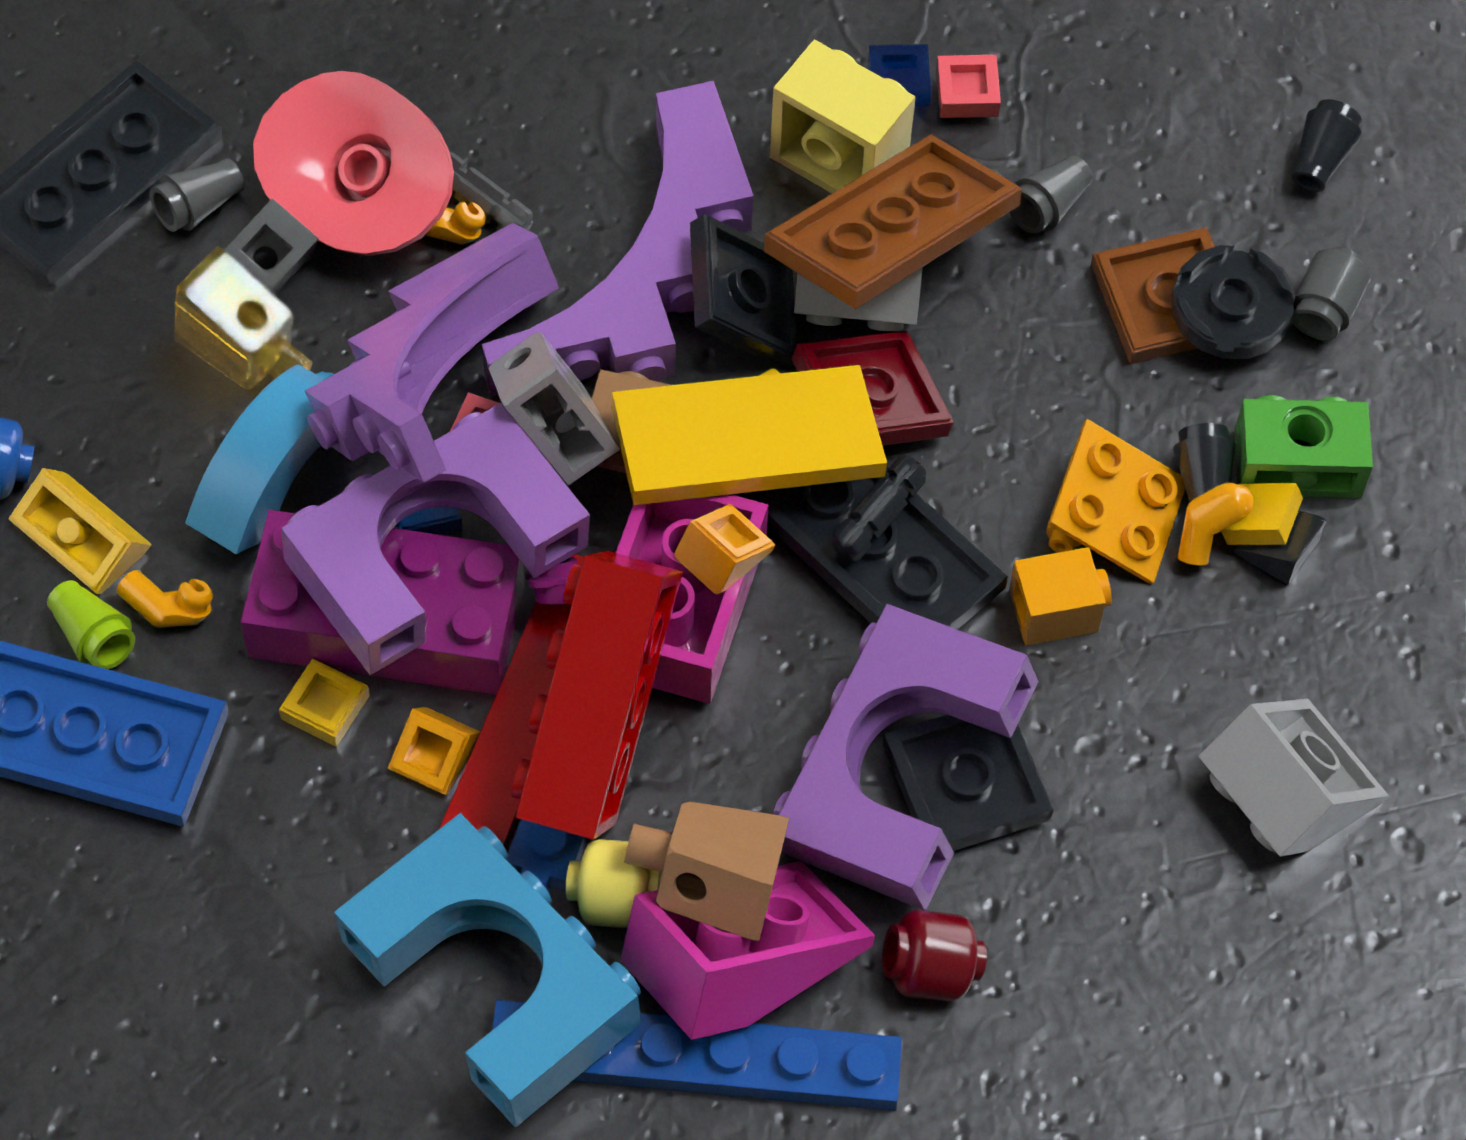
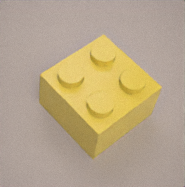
M814 39L773 88L770 158L826 191L834 193L910 147L916 96L907 92L897 81L882 78L857 64L847 53L841 50H832Z

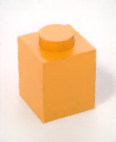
M1089 547L1021 559L1014 562L1009 593L1025 646L1099 632L1104 608L1111 606L1112 595L1107 573L1104 569L1096 570Z

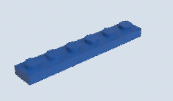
M496 1000L493 1029L526 1002ZM640 1013L641 1024L573 1080L896 1111L899 1093L902 1037L753 1023L748 1027L691 1040L669 1015Z

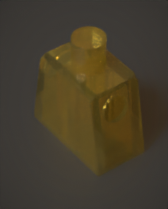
M219 246L176 287L174 339L244 389H253L267 374L276 379L279 375L297 364L308 370L311 369L313 362L291 345L294 316L290 309Z

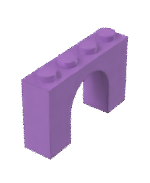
M502 403L484 413L474 412L465 416L453 427L452 431L434 440L446 471L425 483L403 468L395 470L392 466H389L375 475L365 474L356 478L345 488L343 493L320 506L311 505L303 508L289 520L287 525L281 528L284 561L369 675L425 643V611L388 564L381 552V546L388 533L405 517L432 507H456L473 512L487 520L499 532L534 578L588 547L590 514Z
M886 604L878 622L871 623L861 638L859 659L849 679H842L836 686L830 702L831 714L820 735L816 734L808 741L801 759L802 770L791 792L786 791L776 803L773 814L789 817L782 847L784 853L809 865L926 911L952 859L954 851L941 828L882 806L862 793L860 771L863 758L875 737L888 725L903 717L924 712L947 714L1011 738L1039 682L1028 656Z

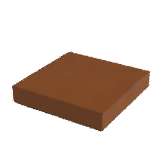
M1207 227L1093 253L1091 267L1130 364L1197 349L1194 344L1182 335L1172 317L1171 295L1181 267L1198 252L1215 247Z

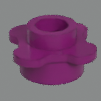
M569 557L536 578L529 571L525 573L526 580H529V587L534 588L535 602L550 605L566 604L563 603L564 589L573 564H577V558Z

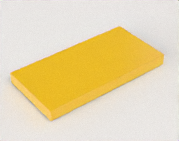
M860 365L612 392L611 408L633 505L885 477L887 460Z

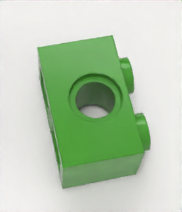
M1275 395L1261 396L1256 399H1243L1234 429L1237 484L1297 483L1302 497H1363L1373 469L1368 402H1348L1339 397H1326L1318 401L1286 400ZM1293 440L1306 441L1309 444H1311L1312 447H1304L1298 445Z

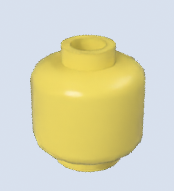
M594 840L586 846L581 861L571 860L568 865L566 897L568 901H578L581 917L588 925L628 928L635 894L659 890L662 872L624 863L629 841Z

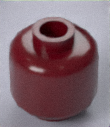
M912 910L902 917L899 924H893L889 927L882 950V966L885 976L893 979L896 989L902 995L909 998L946 1002L957 1001L966 995L973 981H980L982 979L987 963L986 945L983 941L977 940L972 923L962 915Z

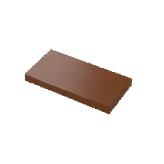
M930 134L767 232L764 239V252L847 305L857 309L1020 206L1022 188Z

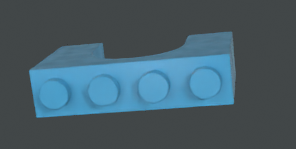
M459 813L338 908L334 914L341 941L384 987L437 944L452 935L468 930L492 929L511 934L526 943L536 953L543 968L539 983L531 997L516 1012L465 1052L472 1082L516 1128L641 1024L638 1000L641 990L632 975L620 963L614 962L609 966L593 950L596 948V944L588 930L579 920L573 916H569L564 920L550 906L552 902L551 897L544 885L530 871H525L520 875L506 860L508 854L505 847L490 829L482 826L477 830Z

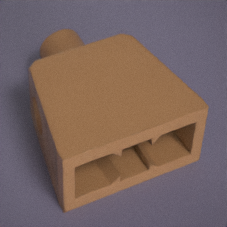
M686 802L681 804L673 833L634 823L624 863L662 872L656 903L662 909L759 942L789 817Z

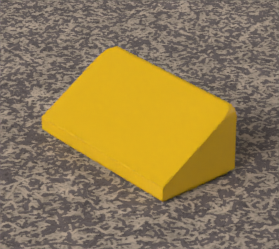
M42 468L8 518L96 594H102L142 558L152 545L70 475L52 469Z

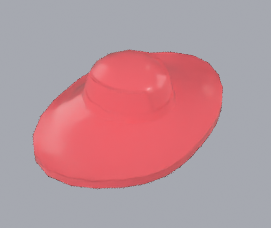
M348 71L328 72L301 81L284 92L263 115L253 141L254 169L267 197L270 200L273 198L317 236L319 238L318 241L342 252L372 256L396 252L421 239L443 216L452 196L454 169L449 149L440 131L406 97L387 84L362 73Z

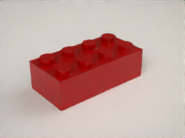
M611 551L585 555L582 566L573 564L563 594V603L572 605L565 631L556 629L546 658V668L554 670L548 696L538 695L530 717L529 733L537 735L531 760L524 758L521 760L512 786L511 796L520 799L516 818L593 840L616 825L683 571Z

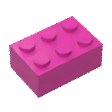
M729 494L633 505L616 553L683 571L652 688L711 704L758 564L729 589L717 595L676 559L675 550L690 521L728 504H732L766 535L768 504Z

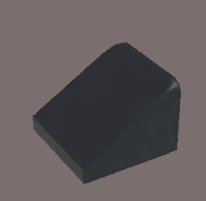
M1298 511L1286 545H1237L1234 553L1289 585L1319 542L1326 520L1316 514Z

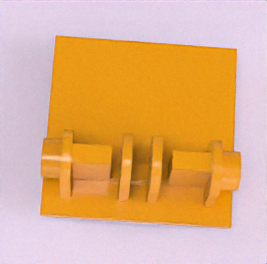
M1089 419L1084 420L1048 522L1046 534L1050 538L1049 547L1059 553L1073 550L1074 547L1083 544L1150 585L1153 584L1185 491L1182 476Z

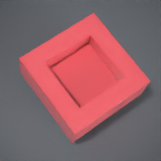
M949 55L937 57L936 76L940 118L999 117L1001 100L997 55Z

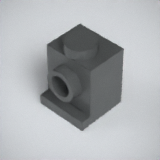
M272 198L223 250L222 264L228 268L223 277L244 298L251 300L258 294L268 303L299 268L316 253L319 238ZM266 252L275 258L276 265L272 269L263 270L253 261V258L259 253Z

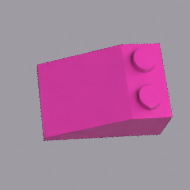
M802 861L778 865L759 942L662 909L656 903L658 890L635 894L620 961L692 1040L750 1026L871 948L874 943L875 934Z

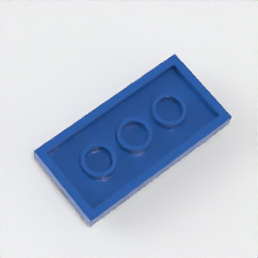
M0 641V777L185 827L229 714L227 702Z

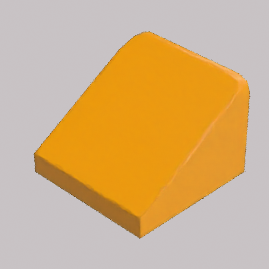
M728 504L690 521L675 550V557L708 589L718 595L729 589L770 554L775 544L732 504Z
M412 708L388 769L447 795L468 761L480 731L430 708Z

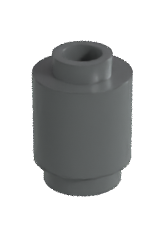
M1336 247L1320 250L1314 255L1294 296L1292 321L1302 333L1318 340H1332L1337 336L1338 332L1347 329L1371 279L1368 268L1357 253L1346 248Z

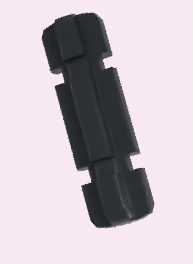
M910 455L899 456L887 470L889 476L881 477L852 510L851 513L854 517L852 519H845L833 533V549L847 560L852 562L860 560L872 546L869 541L871 539H878L908 504L905 499L907 497H914L925 484V475L927 473L925 466Z

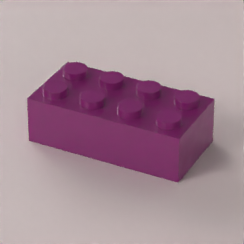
M268 510L241 619L248 658L306 667L313 658L339 672L492 695L497 694L507 670L524 588L523 563L509 545L392 528L381 546V552L388 564L425 611V643L369 675L284 561L281 528L288 524L295 513Z

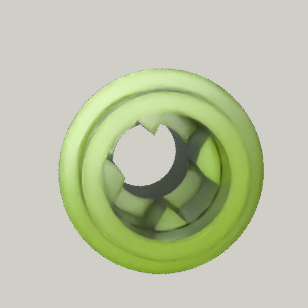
M73 580L59 584L50 593L47 606L53 613L80 662L109 670L122 663L129 656L135 645V635L132 632L131 621L127 616Z

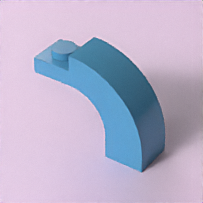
M297 364L279 375L258 394L234 423L214 454L196 491L185 522L187 525L235 554L261 542L268 510L280 511L283 500L298 472L310 456L321 446L307 420V415L314 411L305 394V390L329 378L334 373L322 371L314 374Z

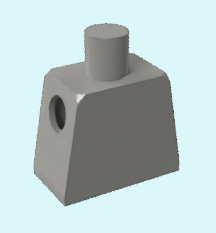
M541 332L529 336L492 362L488 368L505 409L568 486L620 450L615 438L583 384ZM569 411L576 426L567 432H557L555 428L557 420L562 414Z

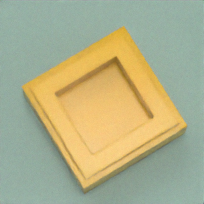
M1297 483L1241 484L1252 493L1254 499L1253 508L1246 517L1221 531L1227 545H1286L1303 500Z
M312 658L279 708L280 718L337 747L369 698V687Z

